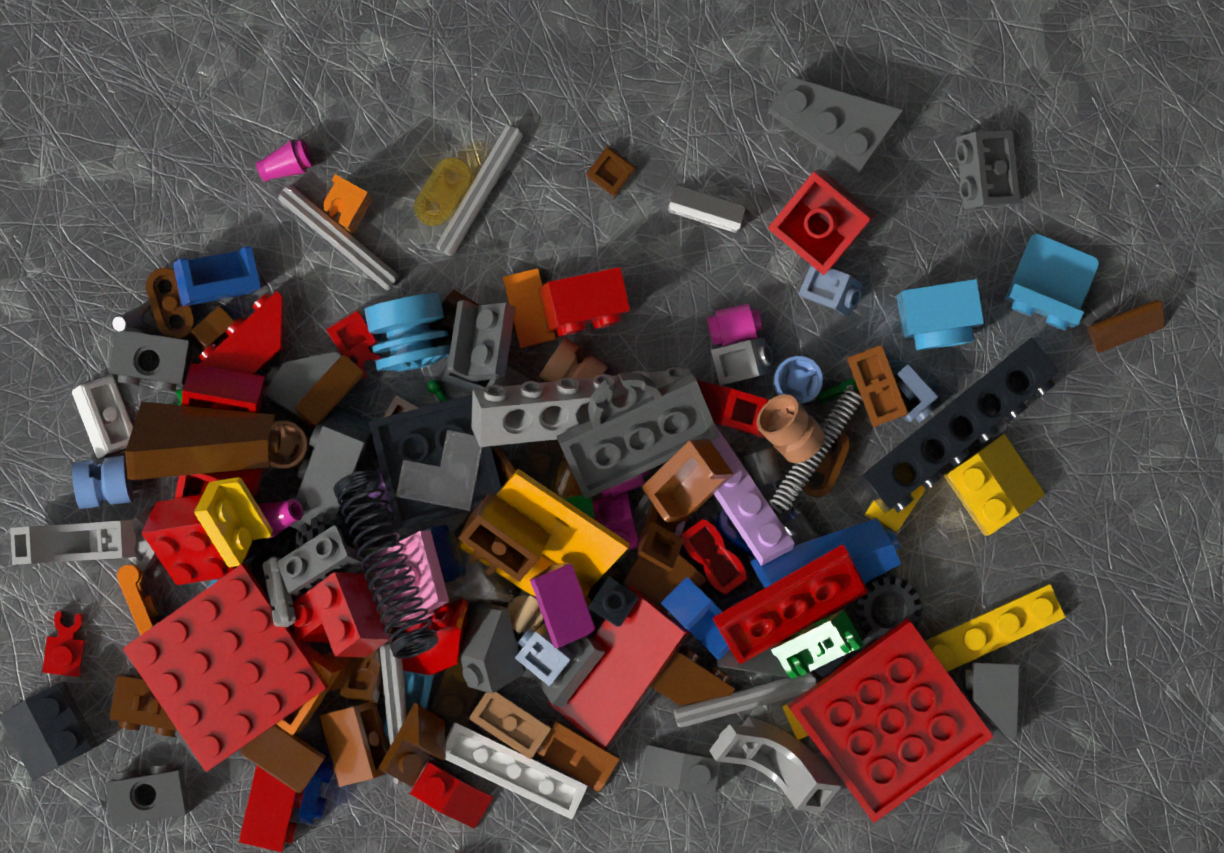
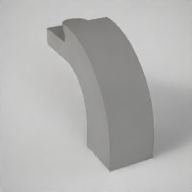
M133 520L10 528L12 565L135 557L136 534L133 530Z
M748 717L742 725L729 724L720 733L718 740L709 750L716 761L747 765L767 775L783 790L796 810L821 813L842 787L824 762L802 742L782 729L755 718Z

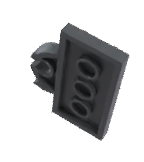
M619 373L622 385L628 389L619 398H612L613 391L606 380L597 387L591 395L588 406L590 421L556 436L584 499L669 461L689 440L709 439L712 441L720 437L697 380L692 373L659 389L650 378L640 373Z

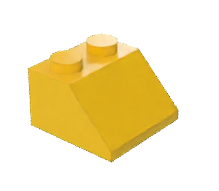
M1002 434L943 474L985 536L991 535L1019 516L1045 495L1005 434Z

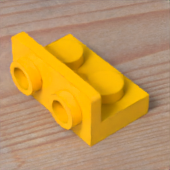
M239 477L209 482L194 511L228 567L241 565L252 541L269 538L273 532L247 486Z

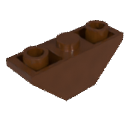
M682 646L680 651L676 650L651 686L679 706L730 696L735 690L729 684L732 677L713 666L711 671H708L698 664L701 657L685 646Z

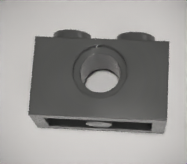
M116 330L109 373L118 375L117 382L139 386L140 379L155 381L154 388L176 391L177 385L184 386L190 367L193 342ZM155 351L160 359L159 366L154 371L147 372L142 366V358L147 352Z
M172 763L151 766L150 774L137 776L136 769L115 772V779L105 783L112 827L181 816L189 813L190 807L183 768L173 770ZM142 784H149L155 789L156 799L153 803H145L139 798L138 790Z

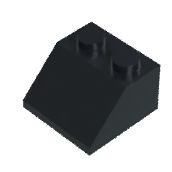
M65 681L45 689L0 715V720L32 781L99 746Z

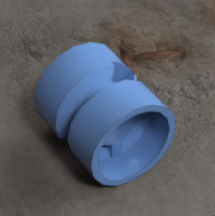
M794 356L787 358L777 367L773 374L772 385L777 396L791 395L802 405L818 395L822 387L823 376L819 366L813 360L805 356Z
M126 455L104 458L102 464H98L95 460L73 462V487L79 509L100 507L104 500H107L111 505L133 501L132 480L127 479Z

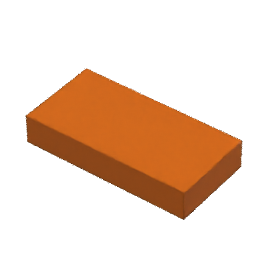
M538 268L502 277L508 302L515 307L513 322L520 349L556 340L554 331L547 332L538 291L542 287Z

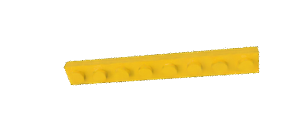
M1047 584L924 641L948 672L1066 617L1051 585ZM789 703L782 705V709L796 739L799 740L808 736L805 729L787 706Z

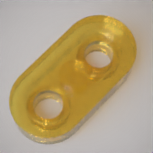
M457 158L444 159L438 163L414 203L415 215L422 224L429 227H437L444 224L451 216L471 181L469 168L462 160ZM450 171H455L460 176L459 181L455 184H449L446 181V175ZM431 202H436L440 205V211L436 215H429L426 211L427 205Z

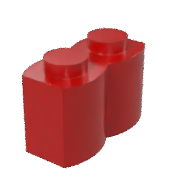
M701 519L681 534V538L684 539V548L694 560L703 564L705 576L715 589L723 594H727L747 579L746 571L741 561L732 552L725 549L722 536L711 523Z

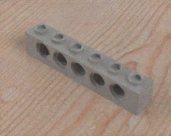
M678 367L657 372H632L640 373L650 378L658 389L691 374L689 368L682 369ZM600 374L594 378H562L559 381L543 383L528 381L522 385H490L486 388L473 389L471 428L480 447L557 439L556 436L590 421L588 402H590L591 395L604 380L608 382L613 391L612 398L622 397L628 389L622 385L619 375L611 376L607 374Z

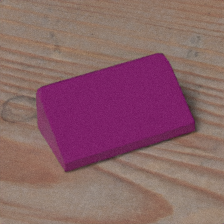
M572 563L551 565L530 579L554 648H560L589 635L595 630Z

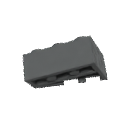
M793 77L789 78L768 109L770 115L856 175L861 171L903 111Z
M337 406L323 426L316 425L309 442L310 446L315 447L311 459L304 458L297 478L302 480L298 492L293 490L288 499L298 500L303 507L304 514L301 520L294 522L290 527L302 531L301 526L305 522L312 526L311 519L317 517L319 522L324 521L323 515L330 514V520H335L336 515L341 516L343 506L338 504L333 487L337 481L356 472L358 466H361L365 456L363 452L372 434L369 421L372 420Z

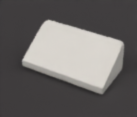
M676 186L668 211L672 214L736 233L739 231L745 207L688 188Z
M110 375L85 383L72 390L96 457L99 459L126 449L133 426L114 376Z

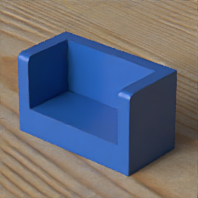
M246 246L234 252L188 260L187 257L181 258L173 263L182 307L252 294L261 289L252 246Z
M686 577L661 604L717 659H721L730 648L712 618L722 613V611Z

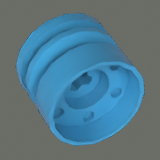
M439 293L400 298L364 309L369 333H386L388 339L373 346V352L382 353L390 351L391 353L390 357L375 361L377 371H410L434 365L439 360L449 357L450 345L434 347L433 344L435 341L449 337L448 331H431L429 325L444 318Z

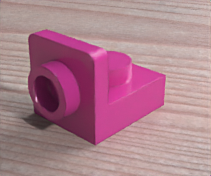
M624 493L614 498L611 496L592 501L595 520L629 542L630 545L627 550L638 548L639 540L628 494Z

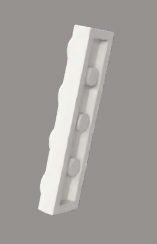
M455 722L445 740V760L571 820L588 787Z

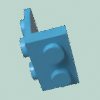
M1034 234L1029 238L1004 300L1013 303L1011 308L1019 313L1032 316L1033 312L1047 317L1046 323L1062 330H1066L1068 326L1073 328L1079 325L1084 311H1081V307L1099 262L1097 258L1040 234Z

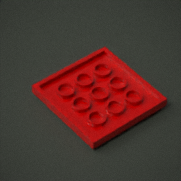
M245 563L239 565L122 648L206 772L329 688V685L299 641H297L290 628L275 626L272 617V610L275 609L270 606L269 597Z
M908 618L787 705L873 823L994 737Z

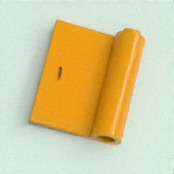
M518 469L496 496L551 536L540 559L520 582L499 567H497L495 572L536 598L530 579L551 565L572 563L588 606L591 599L587 595L591 587L628 549L630 543ZM460 540L458 547L472 555L474 549ZM485 558L477 559L487 567L490 564Z

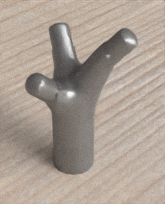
M149 299L134 311L114 318L112 323L114 329L123 331L135 328L145 334H151L152 329L143 322V316L151 307Z

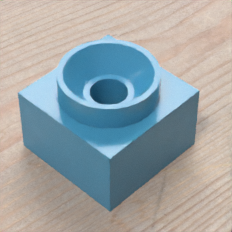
M977 279L903 290L897 295L903 339L914 337L916 351L974 342L973 328L984 324Z

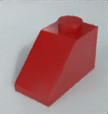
M432 759L429 760L409 793L438 812L475 829L493 799L492 795Z

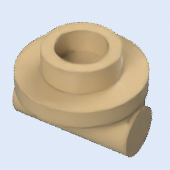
M531 595L516 597L508 606L512 628L520 634L527 632L531 626L537 629L543 621L538 601Z

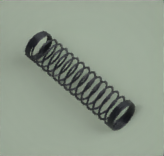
M373 470L357 471L337 481L333 491L338 504L343 506L341 510L342 515L347 517L345 525L351 528L349 536L355 539L353 547L359 549L357 558L363 560L360 564L361 569L367 571L364 576L370 582L369 590L374 592L373 601L378 603L376 610L382 614L380 621L386 625L384 632L390 636L388 643L393 657L398 659L414 657L435 647L439 638L436 630L428 628L431 626L432 620L421 619L427 615L428 609L417 608L424 603V598L414 597L420 592V587L410 586L416 581V576L406 575L412 570L411 565L403 564L408 559V555L404 553L398 554L405 546L403 543H394L401 535L398 532H391L397 526V523L387 521L392 517L393 512L384 510L388 506L389 501L381 499L385 491L377 489L381 484L378 472ZM374 492H381V494L374 499L359 504L349 505L351 502L355 501L358 498L364 497ZM385 503L384 506L372 512L354 515L370 505ZM346 507H358L355 510H353L349 515L345 513ZM389 514L386 518L375 523L357 526L371 517ZM350 518H362L354 525H350L348 521ZM393 524L391 528L378 534L362 536L377 527ZM353 529H365L357 536L353 535L352 532ZM397 535L394 539H392L389 542L377 546L366 547L372 542L383 537ZM370 539L361 547L356 544L357 540ZM401 546L396 551L387 555L370 558L384 549ZM361 550H374L365 558L360 555ZM405 557L403 560L390 566L375 568L390 559ZM365 561H378L370 568L364 566ZM407 567L409 568L405 572L398 574L396 576L385 579H379L380 577L394 570ZM383 571L373 579L368 577L369 572ZM413 578L410 582L402 586L388 590H382L387 586L398 581ZM387 582L377 590L372 589L373 583ZM417 589L414 593L403 598L386 601L399 593ZM378 593H391L381 601L376 600ZM421 600L409 608L390 612L403 604ZM397 603L385 612L380 610L382 604ZM425 611L423 614L410 620L396 622L407 615ZM401 614L389 623L384 621L386 615ZM429 622L427 625L414 631L400 633L414 625ZM405 625L393 634L388 632L390 626ZM394 637H399L392 643Z

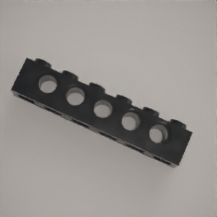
M1031 337L857 478L858 482L884 513L892 508L899 513L915 500L911 493L920 485L927 490L943 477L939 471L949 462L955 467L971 454L967 448L977 439L983 444L999 431L995 425L1005 416L1011 421L1027 408L1023 401L1033 393L1039 398L1055 385L1052 378L1060 371ZM1010 374H1018L1023 378L1025 387L1022 392L1015 391L1010 387L1008 381ZM982 397H990L996 402L997 410L995 414L990 415L982 410L980 405ZM955 419L966 422L969 428L967 437H958L953 432L952 423ZM926 442H933L939 446L941 451L939 460L933 461L926 457L924 453ZM898 465H905L911 469L913 474L911 483L904 484L897 479L895 471Z

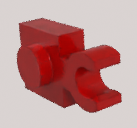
M358 309L326 327V330L341 355H345L348 358L355 355L357 359L356 365L363 371L362 378L366 379L368 375L363 368L364 363L367 360L377 361L382 359V357L368 348L377 341L373 334L369 333L367 324Z
M57 611L53 622L58 630V637L49 635L46 638L42 673L81 677L86 640L75 639L76 632L83 626V614L76 613L74 624L68 627L63 623L64 611Z

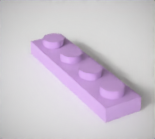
M715 425L720 437L711 442L729 466L733 475L714 495L762 566L791 551L795 543Z

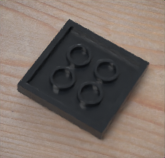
M472 395L369 421L391 511L393 512V519L397 523L396 530L475 510L490 491L496 495L501 490L491 446L480 447L471 428Z

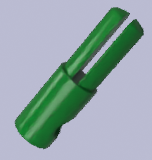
M854 377L819 391L817 395L819 402L823 404L839 398L841 395H844V390H847L848 385H854V388L850 389L858 392Z

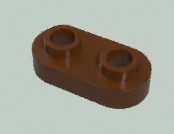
M169 268L156 269L147 278L146 292L158 329L165 337L183 340L189 336L190 331L195 327V316L191 305L182 307L174 270ZM168 280L172 283V290L168 294H163L160 291V284ZM176 315H180L183 318V325L179 329H174L171 326V319Z
M839 429L841 434H837L838 439H835L837 442L836 450L824 453L825 458H821L822 462L818 463L819 467H814L815 472H819L823 476L822 484L814 486L810 483L809 479V482H805L806 486L802 487L803 492L811 497L827 495L836 483L850 446L847 434Z

